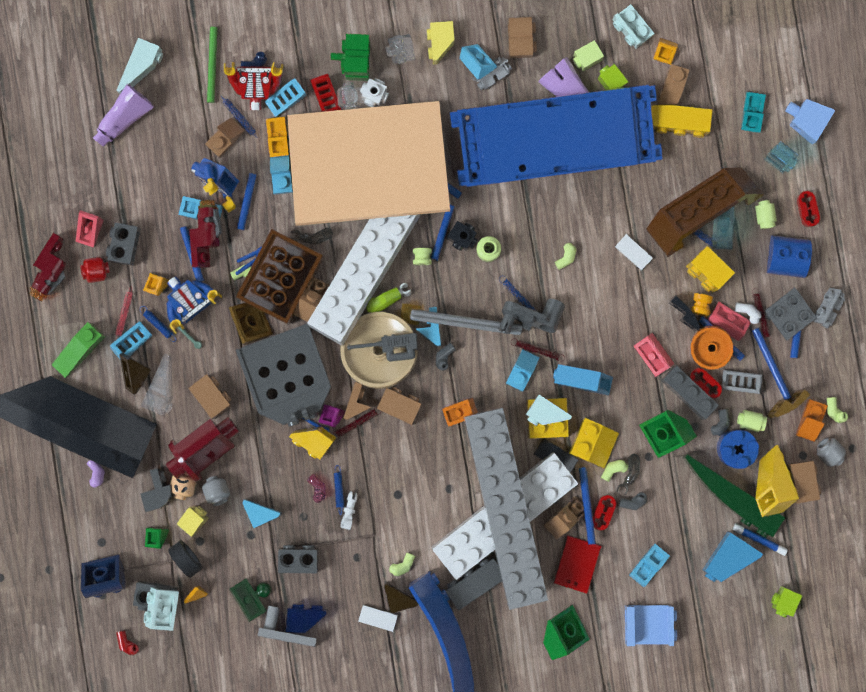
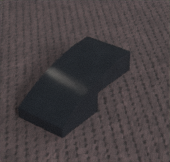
M677 296L672 297L669 304L684 314L679 321L693 331H698L700 326L692 311Z
M545 438L542 439L534 452V455L541 460H544L551 453H555L570 473L578 462V459Z

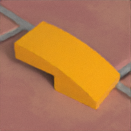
M285 117L267 118L266 125L270 157L289 155Z

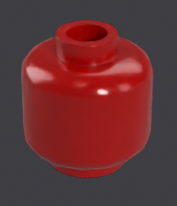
M101 257L85 259L83 264L80 265L83 280L86 279L88 283L104 281L106 274L110 273L108 262H104Z

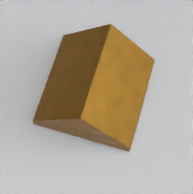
M247 303L229 307L242 344L248 345L273 334L264 312Z

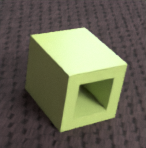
M594 40L574 52L573 62L583 72L601 62L604 55Z

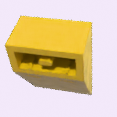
M778 445L774 446L759 460L756 502L762 517L783 513L799 499L798 491L794 487L791 473L787 469L784 455Z

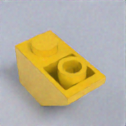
M322 426L295 430L289 436L293 439L292 442L296 446L305 448L308 451L307 453L315 459H321L336 440V437Z

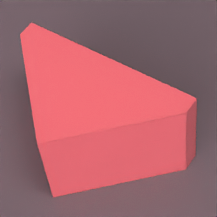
M80 210L76 242L94 248L104 220L96 215Z

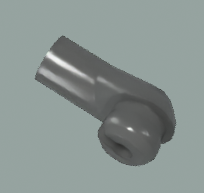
M451 343L436 354V366L442 371L448 368V356L456 350Z
M728 409L718 410L720 421L717 425L711 427L713 435L721 436L730 425Z
M639 492L631 500L621 498L619 507L638 510L647 502V495Z

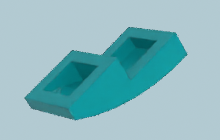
M746 92L741 130L761 132L766 94Z

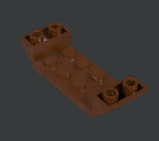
M723 168L661 208L646 230L665 255L669 257L684 247L682 239L738 203L744 201L747 205H750L764 196V193L742 168Z

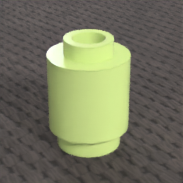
M770 200L758 202L759 205L755 206L760 229L776 227L775 222H777L774 203H770Z
M743 410L742 413H739L737 424H740L741 429L754 432L765 430L767 417L763 416L762 413Z

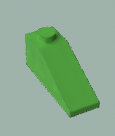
M87 322L71 339L52 366L67 378L106 336L92 323Z

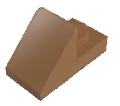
M232 117L217 126L218 131L205 143L219 158L245 132V129Z
M358 382L354 384L343 419L349 420L372 408L358 403L359 399H363L365 389L362 388L363 385Z

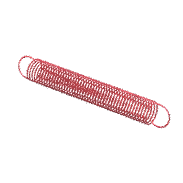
M128 292L127 306L126 294L124 297V320L121 308L120 336L121 329L122 333L124 330L125 318L127 319L128 308L132 300V292ZM119 321L117 323L116 337L119 335Z

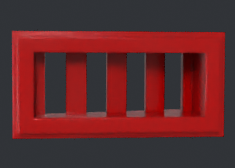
M329 74L311 79L310 81L321 111L341 110ZM327 81L328 84L317 88L316 85ZM330 89V92L322 95L319 94V92ZM331 96L333 97L332 100L322 102L323 99H326ZM335 103L336 107L325 110L324 107Z

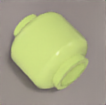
M492 236L482 238L476 248L478 257L485 262L495 261L501 253L500 242Z

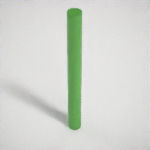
M210 27L207 103H215L217 27Z

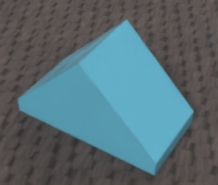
M244 499L242 503L253 528L281 516L282 513Z

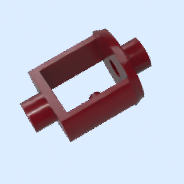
M229 417L219 424L209 419L179 443H176L173 439L168 446L174 458L168 461L166 466L176 479L187 473L196 482L203 480L200 473L235 447L231 438L240 431Z

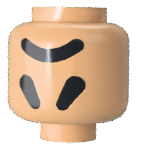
M187 473L178 479L172 476L170 485L171 493L175 494L174 498L186 500V497L194 495L196 481Z

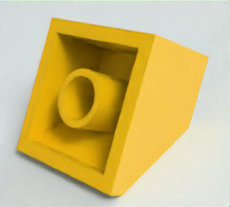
M583 418L569 454L605 468L619 433L592 420Z

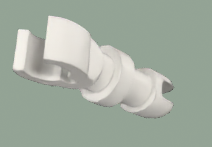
M352 491L348 494L346 508L344 507L345 515L341 522V528L348 530L351 529L352 514H355L354 506L358 498L355 492L352 499Z

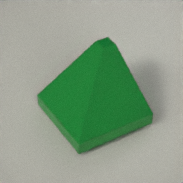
M146 528L145 547L162 549L169 529Z

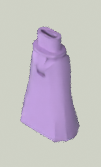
M568 57L561 60L554 69H551L538 81L556 97L589 93Z
M127 83L113 107L101 120L97 128L98 133L93 139L104 147L109 141L112 142V139L118 137L130 125L153 109L154 105Z

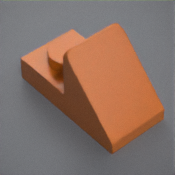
M473 398L442 409L448 427L464 422V416L478 413Z
M808 399L796 436L815 442L825 424L822 421L828 405Z

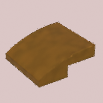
M805 389L798 390L788 401L779 400L767 416L773 418L785 415L801 405L811 394Z

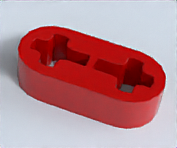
M810 191L800 193L797 197V206L801 222L806 227H813L820 221L816 197ZM804 195H806L807 198L811 199V201L808 202L809 208H807L806 202H802ZM808 211H810L811 216L815 217L812 223L806 220V217L809 216Z
M697 368L692 371L690 378L712 399H717L721 395V385L705 370ZM696 373L699 375L700 373H702V379L706 383L704 384L700 380L696 382L694 374ZM708 384L712 388L716 386L718 394L713 393L710 395V389L706 385Z
M610 495L600 497L592 516L595 529L605 530L608 527L616 508L614 497ZM609 498L612 506L607 507L606 512H604L605 505L602 504V501H606ZM603 513V521H605V525H600V527H598V523L595 522V519H599L601 517V514Z

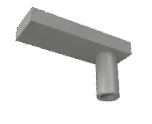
M268 606L264 628H259L258 631L259 637L316 647V638L275 631L280 608Z

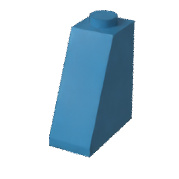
M558 364L553 375L554 383L608 396L613 380L612 376L602 372Z
M727 531L702 570L706 572L705 577L715 582L718 580L722 582L761 558L763 554Z

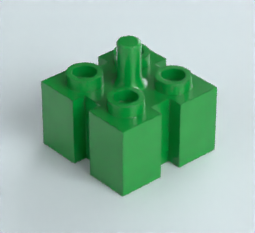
M346 34V40L342 39L343 53H331V60L341 61L342 74H345L346 80L368 81L370 37L365 34Z

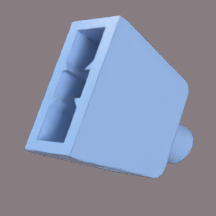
M806 99L801 106L790 102L785 112L794 116L790 126L813 145L819 139L835 110Z

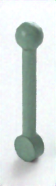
M180 326L177 327L194 344L196 349L202 347L201 342L196 341L187 331L182 330Z

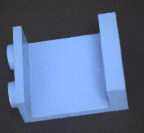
M625 605V644L627 646H635V644H668L669 646H674V641H677V630L674 629V622L677 621V611L671 605Z

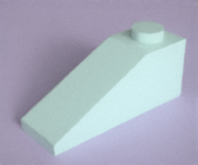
M138 38L118 85L117 92L119 94L127 83L134 87L155 69L157 63L160 64L163 58L160 46Z

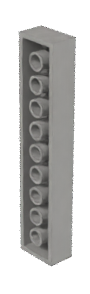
M497 408L464 416L508 607L511 610L548 601L503 408Z

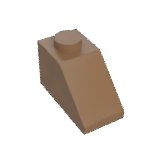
M671 64L657 105H678L690 71L689 69Z

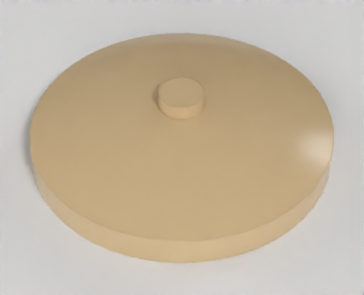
M373 312L360 317L344 345L341 346L342 363L349 375L363 386L375 389L388 388L403 381L410 374L416 363L418 350H415L414 359L389 362L386 359V354L382 352V347L374 346L348 350L347 346L349 344L358 345L382 341L381 337H384V335L413 333L410 326L400 317L387 312ZM406 348L394 350V354L407 352Z

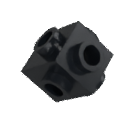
M457 221L447 236V240L453 243L452 246L457 250L462 251L464 249L467 251L469 247L472 249L478 240L475 238L477 232L474 231L475 228L468 223L462 224ZM465 235L467 238L462 239L460 236Z

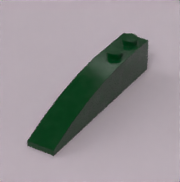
M684 454L682 458L695 476L724 506L741 518V523L748 527L751 525L756 527V532L765 538L767 536L774 537L785 519L784 516L774 514L762 517L756 498L688 454Z

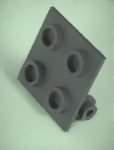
M795 287L765 310L766 318L769 321L772 320L786 341L817 318Z

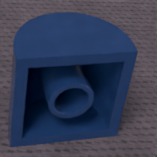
M119 555L81 563V592L85 598H98L103 594L119 593L125 589V573Z

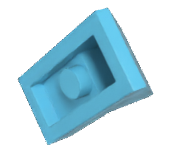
M289 155L270 157L273 194L293 193Z
M437 307L429 308V312L437 313ZM427 322V324H431V327L416 329L417 332L435 346H441L439 324Z
M522 349L506 384L523 392L540 357Z

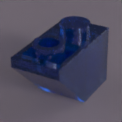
M294 603L287 610L286 632L306 633L326 616L328 609H323L322 605H312V608H304V604Z

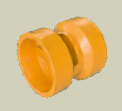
M694 293L693 300L696 303L691 307L692 313L710 316L711 310L708 304L712 303L713 297Z

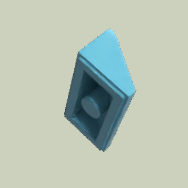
M478 44L462 47L460 60L477 79L483 78L497 68V65Z

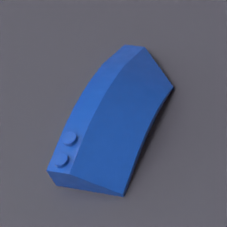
M428 571L410 582L409 589L438 638L446 659L453 692H474V680L469 654L459 623L448 603L450 597L445 589L443 591L440 590L438 586L440 581L435 573L431 575Z

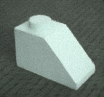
M541 395L537 396L525 414L529 417L527 420L535 426L570 420L572 417Z

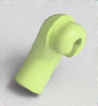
M827 398L828 416L837 423L846 422L848 415L837 408V398Z
M624 460L609 462L601 478L609 482L614 473L626 472L628 464Z
M406 553L402 563H393L390 566V573L394 576H400L409 572L415 555Z

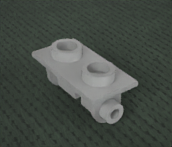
M498 57L493 60L497 65L496 69L481 79H477L474 76L472 80L479 82L477 86L480 90H486L496 83L492 76L496 75L497 79L500 80L510 74L512 67L507 63L508 59Z
M829 288L824 295L820 308L815 313L817 318L812 322L822 324L821 326L827 329L833 325L837 314L832 310L834 308L839 311L845 301V294L841 292L842 290Z

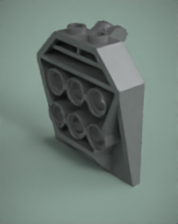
M308 324L235 350L259 414L280 424H288L289 427L299 424V420L302 418L310 420L318 417L317 413L321 412L332 386ZM299 354L306 356L304 364H297L296 357ZM286 361L288 368L285 371H280L278 369L279 362ZM264 367L270 370V374L266 378H262L260 375V370ZM310 375L314 378V383L311 386H306L304 378ZM289 382H293L296 385V389L292 393L286 391V385ZM276 389L278 392L277 397L273 400L269 399V390Z

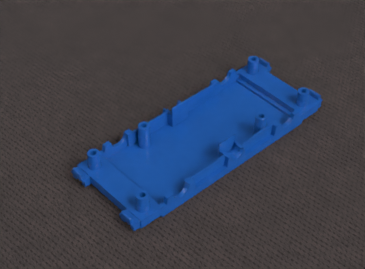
M655 85L599 90L582 94L458 109L455 112H450L452 128L459 127L464 170H457L459 186L487 185L638 165L662 160L661 144H655L651 112V102L657 101Z

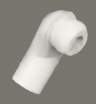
M736 303L735 312L747 313L750 316V323H759L761 313L754 305Z

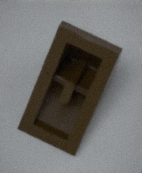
M120 353L125 389L133 395L137 394L151 370L128 355Z
M385 583L384 590L390 613L418 606L415 598L389 583Z

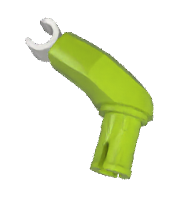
M402 283L399 290L395 287L377 297L371 298L366 306L368 313L380 312L400 300L401 295L404 297L410 296L412 293L411 289L406 292L402 291L408 287V284Z

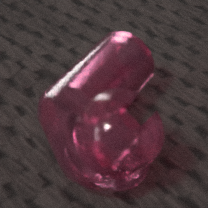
M312 474L307 479V482L314 487V495L312 497L314 502L320 503L326 497V486Z

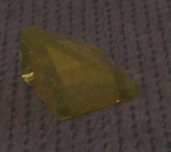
M402 303L401 319L407 324L419 325V321L410 319V314L414 309L421 310V306Z

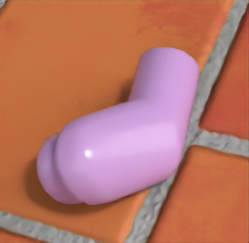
M90 460L87 462V465L93 472L89 483L92 487L96 488L103 483L105 471L100 464Z

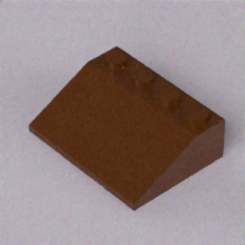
M271 229L236 298L289 325L300 297L313 280L324 257Z

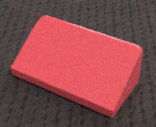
M721 302L717 303L708 318V321L713 326L723 328L729 333L730 337L737 341L742 339L750 325L748 319Z
M653 333L634 345V348L655 377L674 365V362Z

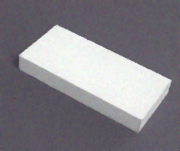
M627 234L615 246L641 271L652 259Z
M363 605L358 622L393 632L398 615Z

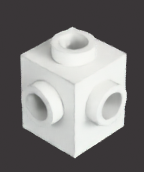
M376 78L374 80L369 79L368 83L364 82L360 90L364 104L370 107H380L382 103L385 104L389 95L385 82ZM375 89L378 92L376 94H372L371 90Z

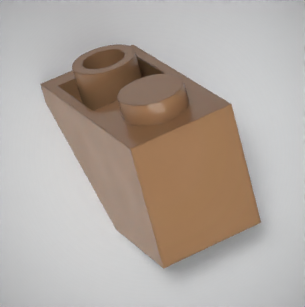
M314 277L300 297L293 315L308 322L330 285Z
M574 496L545 523V528L556 540L568 532L584 515L583 504Z

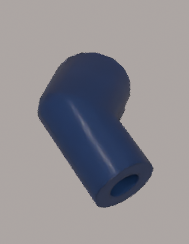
M257 52L256 57L252 61H241V66L263 67L267 61L266 54L264 52Z

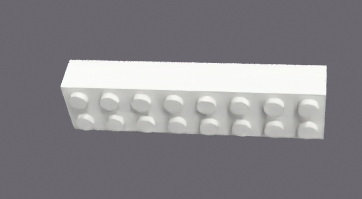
M420 214L369 219L307 322L310 328L341 346L344 345L369 300L418 221Z
M551 453L520 477L529 521L531 522L578 485L577 481L555 453ZM484 506L431 547L456 580L495 550Z

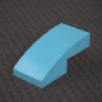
M183 196L178 215L198 220L199 208L213 207L218 208L219 217H221L223 206Z
M654 544L630 572L629 576L641 586L646 587L670 555Z

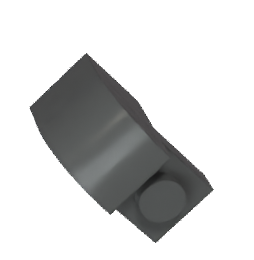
M160 468L150 470L155 489L140 494L145 512L164 507L173 496L171 485L165 486V482H167L166 475Z

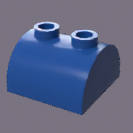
M771 235L766 273L805 278L811 263V240Z

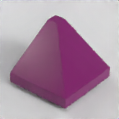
M324 404L319 422L335 428L346 411Z

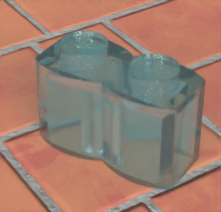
M779 141L764 160L783 173L784 171L789 172L795 167L799 161L797 159L799 155Z

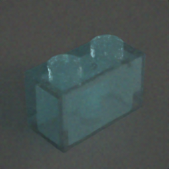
M735 206L714 219L713 249L733 250Z

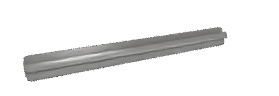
M415 309L410 314V319L415 321L505 333L507 328L505 326L503 332H500L498 328L501 322ZM513 324L510 334L520 335L522 325Z

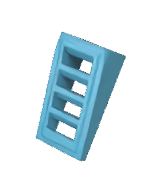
M294 78L267 99L265 103L274 116L278 117L307 95ZM293 87H294V88L296 89V91L298 92V94H297L296 96H295V94L293 93V91L291 90V88H293ZM288 92L292 99L289 100L284 93ZM280 96H282V98L285 100V105H283L279 100ZM273 101L277 102L280 107L279 110L273 105Z
M139 321L110 345V349L120 359L119 354L123 352L118 347L121 345L126 351L124 354L130 357L152 337V334ZM137 329L144 335L143 338L136 333ZM131 335L138 340L137 343L132 340ZM125 340L131 344V348L124 343Z

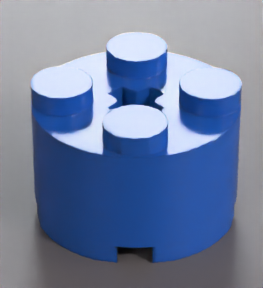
M730 430L719 438L717 453L719 459L725 465L736 469H744L752 465L757 459L759 444L755 437L747 431ZM735 445H740V453L736 452V449H734Z

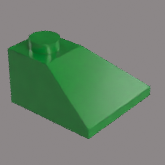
M669 410L639 425L658 458L686 445L697 437L687 419Z
M573 605L547 621L543 644L551 660L569 655L590 640Z

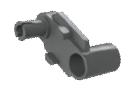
M548 299L543 312L540 313L520 304L506 301L502 309L504 317L498 330L503 332L505 326H507L505 334H510L514 321L518 320L523 322L522 329L530 331L533 326L549 333H555L565 305L559 300Z

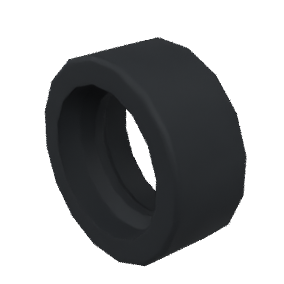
M182 540L168 549L175 564L187 577L191 578L203 569L197 556Z

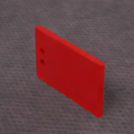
M567 535L554 584L587 594L602 546L598 544L588 545V541Z

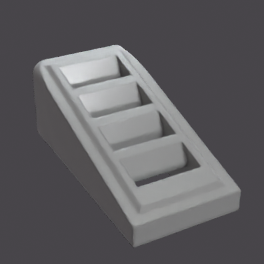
M723 370L721 387L724 390L761 394L763 375ZM729 375H733L731 386H728ZM737 376H740L739 387H736ZM745 377H748L747 388H743ZM753 378H756L755 389H751Z

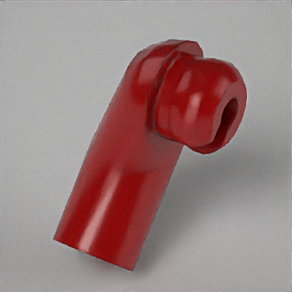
M126 630L116 632L119 649L128 655L137 654L139 646L127 639Z

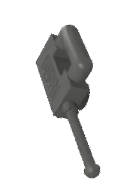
M416 333L384 335V337H381L382 341L358 345L349 344L347 346L348 350L374 346L382 347V352L386 354V359L389 362L414 359L415 350H418ZM397 348L407 349V352L394 354V350Z

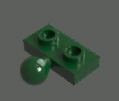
M246 578L229 589L249 622L266 612L259 597L265 598L271 594L272 589L268 583H259L256 591H254Z

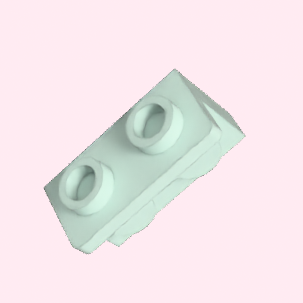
M631 4L613 17V25L616 30L622 31L626 36V42L630 46H634L635 49L655 34Z
M151 587L150 592L147 594L148 608L144 613L143 619L146 627L173 631L178 591Z

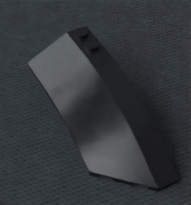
M52 376L0 395V418L131 478L134 477L157 425L152 421L97 398Z

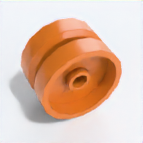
M705 326L693 335L691 355L700 367L708 370L719 369L730 361L733 354V342L729 333L723 328ZM711 344L715 345V350H708V346Z

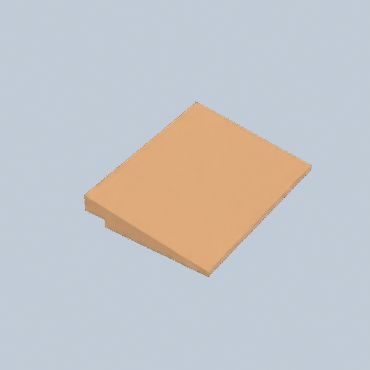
M439 101L287 115L296 226L450 212Z

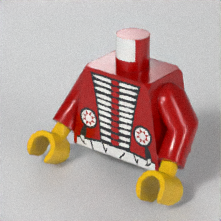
M232 62L231 68L226 67V63H224V73L227 75L229 83L236 94L241 95V99H250V110H262L261 99H269L271 95L275 94L281 84L283 64H281L280 68L274 66L275 62H273L272 67L238 66L235 71L234 62Z

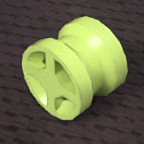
M414 248L413 254L415 259L413 260V265H431L430 254L432 249Z

